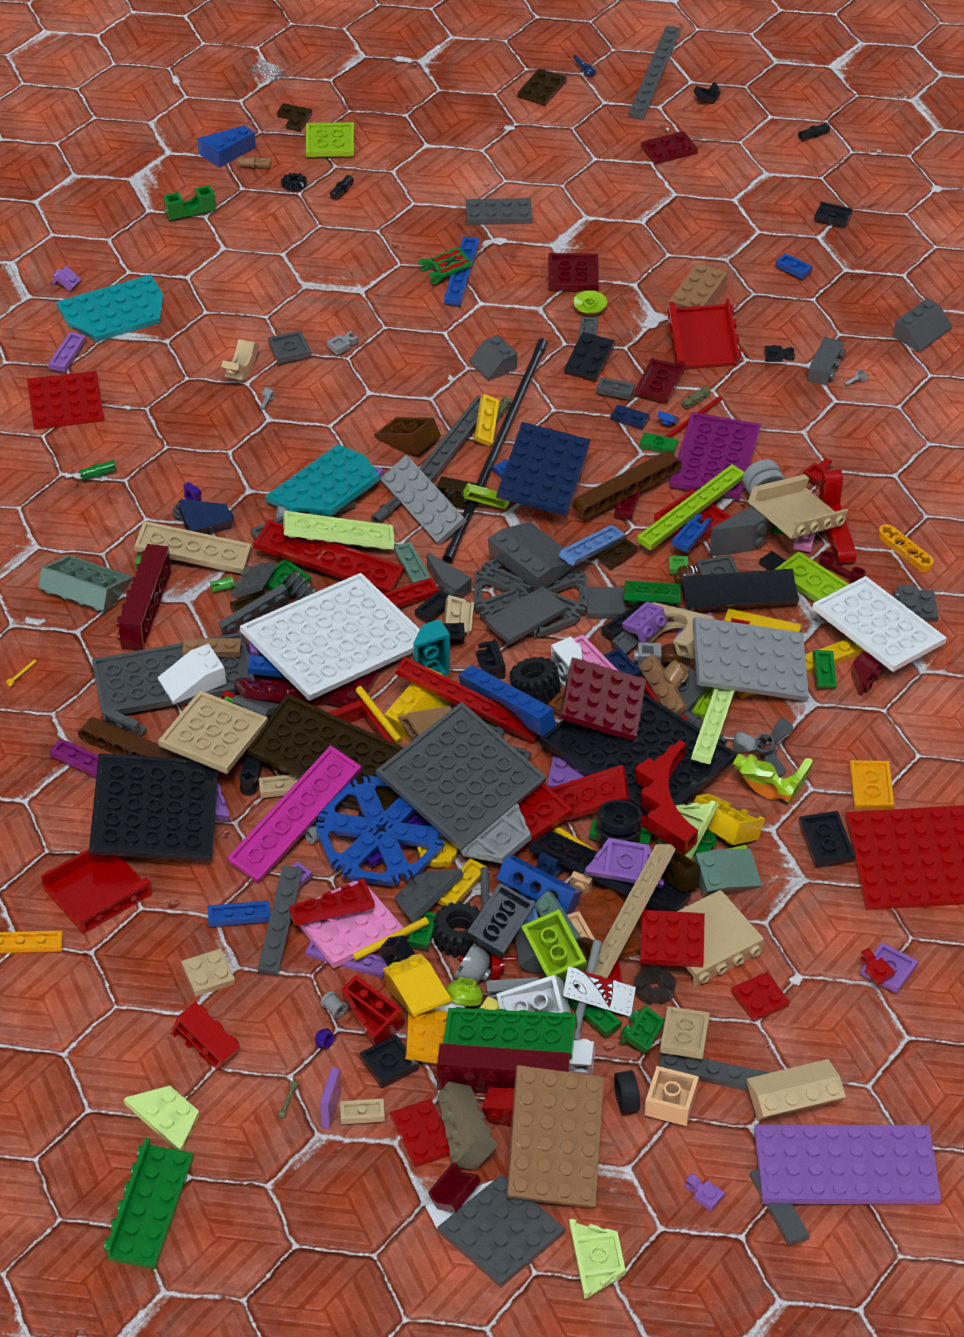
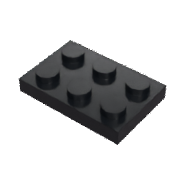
M582 332L564 368V374L597 382L615 346V340Z
M838 811L799 817V824L815 867L855 860L854 851Z

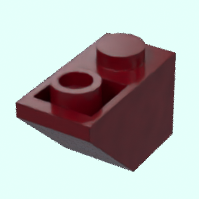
M864 651L853 662L851 674L857 693L860 696L869 691L874 681L880 679L883 673L882 663Z

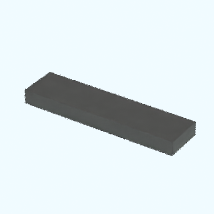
M756 1169L750 1172L749 1177L761 1196L759 1170ZM792 1203L765 1204L788 1246L809 1240L810 1235Z

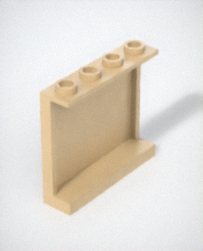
M805 474L755 486L748 500V503L791 539L842 526L848 512L847 509L835 512L806 488L809 478Z
M721 890L677 911L705 913L703 968L686 967L694 977V987L707 983L711 978L722 975L727 970L740 966L744 961L757 957L763 952L764 938Z

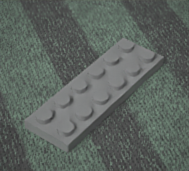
M407 454L380 478L439 545L467 521Z

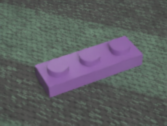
M69 332L48 363L49 369L66 372L85 343L86 336Z

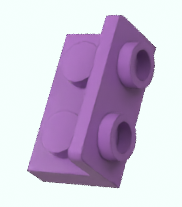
M646 602L628 617L622 625L623 629L637 634L639 641L645 643L667 623V618L663 607Z

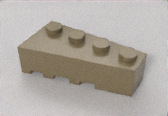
M448 1082L439 1091L438 1101L440 1103L452 1163H457L460 1168L477 1170L498 1144L496 1140L491 1138L492 1131L490 1127L484 1123L485 1116L483 1112L478 1110L479 1103L471 1086Z

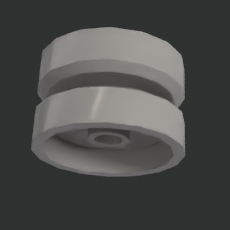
M769 459L753 463L746 469L742 477L743 485L748 491L749 496L755 486L786 479L778 464Z

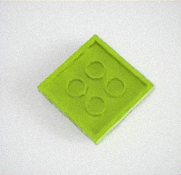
M354 122L306 123V157L354 156Z

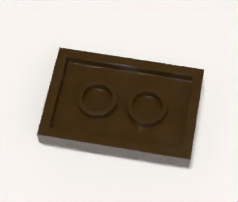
M539 68L518 91V98L546 106L564 86L567 77Z

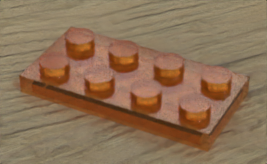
M610 889L582 894L577 903L583 919L595 940L601 941L602 944L623 907L618 891ZM634 930L630 934L618 959L640 955L641 947Z

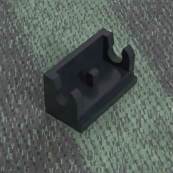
M497 639L479 643V648L486 647L485 650L476 651L480 669L498 679H505L506 665Z

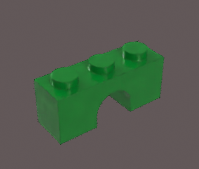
M211 186L194 188L195 194L188 201H183L179 192L163 195L164 212L168 220H176L216 210L215 193Z

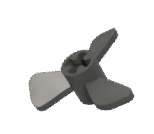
M784 718L779 719L771 734L763 733L757 738H753L743 732H737L734 736L733 748L738 754L758 751L760 756L765 758V762L771 763L775 767L779 777L784 776L786 769L776 757L778 751L776 743L792 732L793 725ZM767 742L771 743L770 749L766 750L761 748L762 746L766 747Z

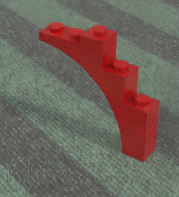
M679 740L674 745H671L662 756H658L655 761L648 758L643 763H639L635 769V782L644 788L641 792V806L650 811L646 818L647 830L685 854L697 843L698 829L681 815L673 803L669 791L670 777L676 766L685 757L686 743Z

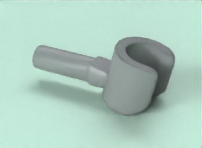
M859 369L856 372V376L844 382V384L848 386L857 380L866 382L869 376L864 370Z
M268 387L262 392V396L265 398L260 407L261 410H264L269 400L274 399L273 390Z

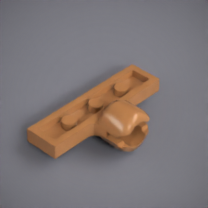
M651 653L639 665V668L662 705L681 715L688 708V705L679 693L678 688L689 678L690 672L684 664L678 663L677 660L672 661L664 669L657 656Z

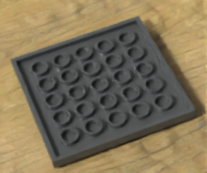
M463 702L459 703L376 770V775L460 851L467 847L515 804H519L541 786L547 778Z

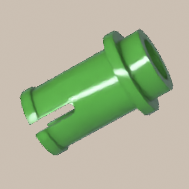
M227 575L226 578L211 581L212 592L215 593L225 589L232 590V587H234L232 576L228 577Z

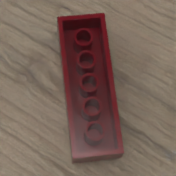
M147 544L145 551L141 552V562L136 566V575L132 577L131 589L127 590L126 602L122 604L121 616H118L116 621V627L119 628L118 641L121 642V649L134 651L145 649L171 576L169 546Z
M440 1043L437 1061V1090H442L448 1082L471 1086L474 1093L487 1094L489 1087L514 1088L516 1067L518 1065L569 1072L570 1053Z

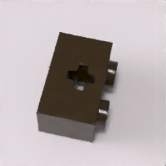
M675 849L661 878L679 891L688 892L698 888L701 866Z

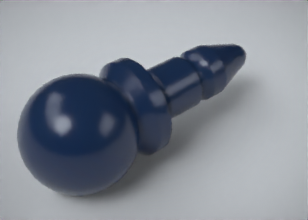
M573 56L585 76L594 77L596 75V69L593 66L585 63L580 57Z

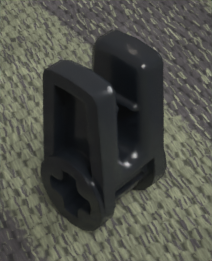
M252 756L247 757L239 774L241 782L240 792L246 796L254 795L257 792L261 776V760Z

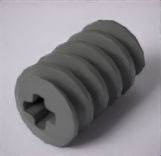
M292 571L279 584L286 583L285 588L292 590L290 596L297 595L294 601L307 597L316 590L315 587L308 589L311 583H303L305 580L304 576L298 578L300 571Z

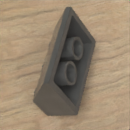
M927 298L895 321L893 337L914 350L922 352L949 332L952 326L942 307Z

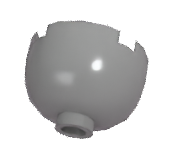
M474 943L452 979L457 980L459 977L473 979L477 984L481 979L486 981L491 973V970L488 969L491 961L487 951Z

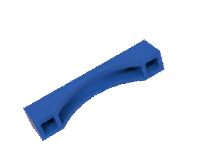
M474 665L469 666L458 674L461 685L487 698L500 702L515 713L526 727L536 734L544 736L556 727L552 707Z

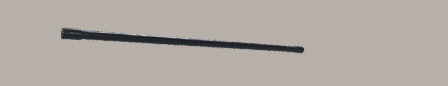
M540 338L535 346L532 358L476 482V486L485 487L537 365L548 345V341L544 338ZM468 501L462 514L467 521L454 532L450 544L447 546L442 557L444 562L448 564L453 562L458 550L457 548L478 502Z

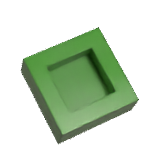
M669 556V574L677 573L680 566L688 565V556Z

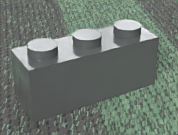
M824 336L809 367L808 381L828 386L830 380H833L835 377V369H839L841 359L845 356L844 341Z

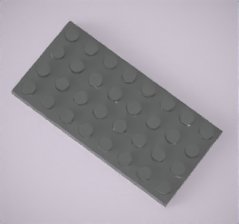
M240 632L212 637L241 638L242 647L240 657H218L225 668L227 684L209 690L206 693L216 697H221L225 690L238 694L239 692L234 687L235 679L242 680L243 677H247L254 681L253 674H248L249 656L244 635ZM183 643L92 659L101 712L107 707L121 714H128L191 702L194 697L173 704L158 681V677L183 657Z

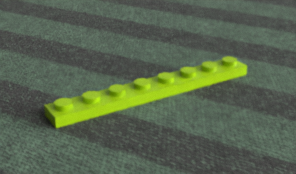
M731 464L639 534L637 542L652 550L690 519L694 518L696 514L703 511L741 482L744 471Z

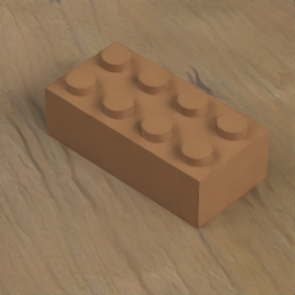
M697 263L669 302H675L676 308L715 305L727 288L728 272Z

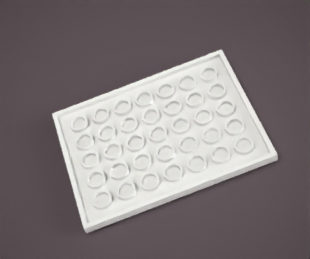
M362 573L240 625V632L309 701L413 653V642L420 630Z

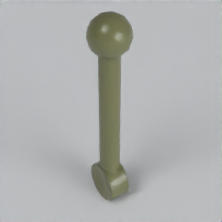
M296 1081L289 1083V1093L282 1110L278 1112V1116L281 1119L286 1117V1109L292 1094L298 1088Z

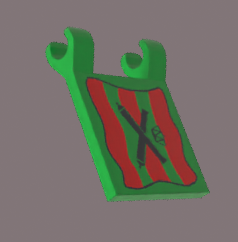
M456 247L433 258L420 259L418 261L420 265H423L420 267L421 271H427L432 265L437 270V272L429 273V277L434 278L430 280L433 285L439 283L446 276L473 266L460 247Z

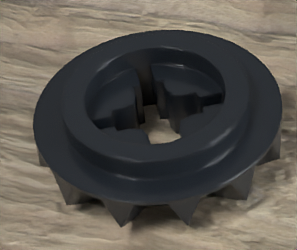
M289 172L288 175L285 174L281 178V185L286 190L297 191L307 185V180L302 173L297 174L295 172L292 174Z

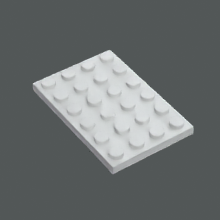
M866 576L814 602L812 606L815 612L892 672L946 643L947 637Z

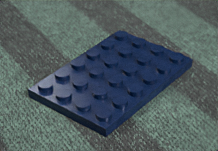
M521 422L496 498L567 516L591 439Z

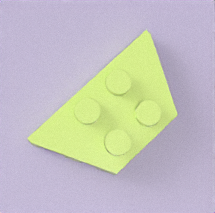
M710 801L707 804L691 803L690 805H676L681 815L698 829L697 843L684 854L689 859H692L719 805L716 801ZM660 838L657 840L659 844H668Z
M171 1086L124 1098V1104L175 1150L183 1151L184 1143L190 1137L192 1127L199 1118V1111Z
M569 1219L583 1297L587 1299L625 1276L626 1269L618 1232L611 1229H602L593 1224H590L588 1227L576 1223L577 1220Z

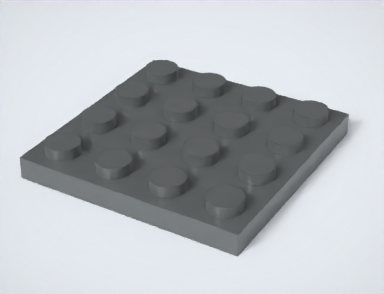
M502 1174L437 1227L439 1234L499 1287H503L565 1234V1228L534 1201L506 1198L507 1178Z

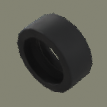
M629 1070L615 1073L614 1088L621 1113L639 1111L640 1094L634 1072Z

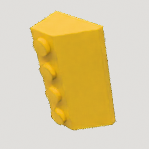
M411 683L385 712L384 716L402 739L411 743L412 740L398 720V716L434 708L451 707L453 703Z

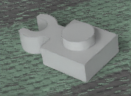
M349 331L344 337L338 335L328 340L327 347L336 355H339L351 349V345L357 344L359 342L358 336L353 337V332Z

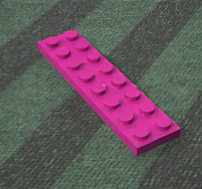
M330 745L227 857V862L259 884L318 819V814L362 771V767Z

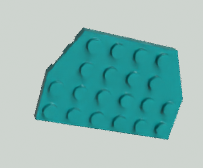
M150 274L57 301L56 307L68 327L71 329L76 328L81 331L82 335L98 342L159 324L161 322L164 298L162 291Z
M337 444L271 491L265 498L266 502L277 507L284 506L290 512L310 511V514L332 516L380 481V477L364 454Z

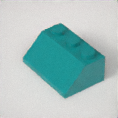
M438 619L421 626L413 642V661L445 676L450 674V634L441 620Z

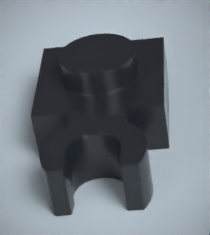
M776 345L764 347L765 362H783V359L793 361L795 358L793 347L782 349V346Z

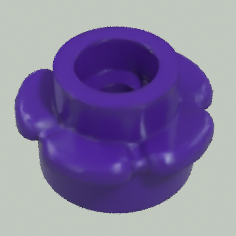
M328 1028L319 1030L315 1035V1043L319 1048L327 1049L334 1042V1034Z

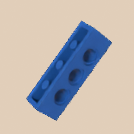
M514 855L505 857L496 878L502 881V884L506 887L518 890L520 895L526 898L531 897L537 901L547 891L553 894L555 891L558 894V902L567 915L574 913L582 891ZM520 873L524 877L523 882H521L519 879ZM537 882L541 886L540 892L536 888Z

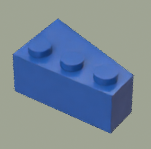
M245 125L197 138L199 155L219 168L256 148L255 132Z

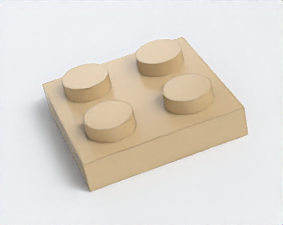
M221 949L181 961L182 968L195 997L235 985V978Z

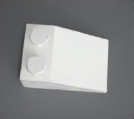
M572 637L551 645V661H554L557 666L560 684L564 689L572 657L582 660L581 646Z
M209 644L189 651L158 677L159 683L173 704L196 696L200 690L207 692L227 684L225 668Z
M556 975L496 994L500 1009L509 1011L527 1010L531 1012L548 1011L553 1013L570 1012L568 999L563 996L564 982Z

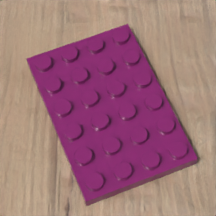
M692 412L677 457L682 461V467L671 476L669 487L697 491L731 464L745 472L751 464L761 424ZM743 481L739 482L722 496L740 499L744 488Z

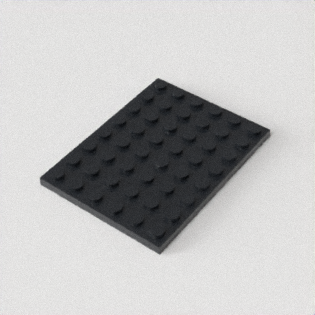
M646 693L643 695L635 741L565 720L560 721L556 727L540 738V744L587 776L623 765L626 770L629 802L637 805L646 816L650 811L641 806V792L644 788L635 782V769L639 763H643L648 758L655 761L658 756H662L671 745H674L679 740L686 743L685 757L676 766L669 780L670 795L676 806L685 805L732 764L737 757L736 752L718 741L711 764L691 759L700 729Z

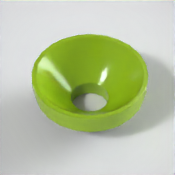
M459 977L446 987V991L453 1003L463 1006H477L482 1003L483 992L473 979Z

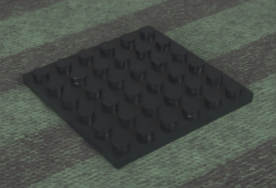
M99 753L89 854L212 862L218 770L192 759Z

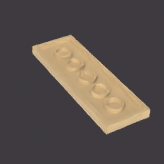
M143 521L134 547V551L142 552L145 551L147 544L169 546L170 559L239 574L245 569L251 551L250 543Z

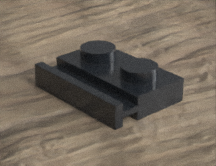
M821 201L814 220L846 227L853 209Z

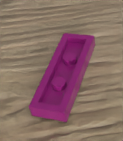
M62 738L50 750L51 757L96 777L98 755Z

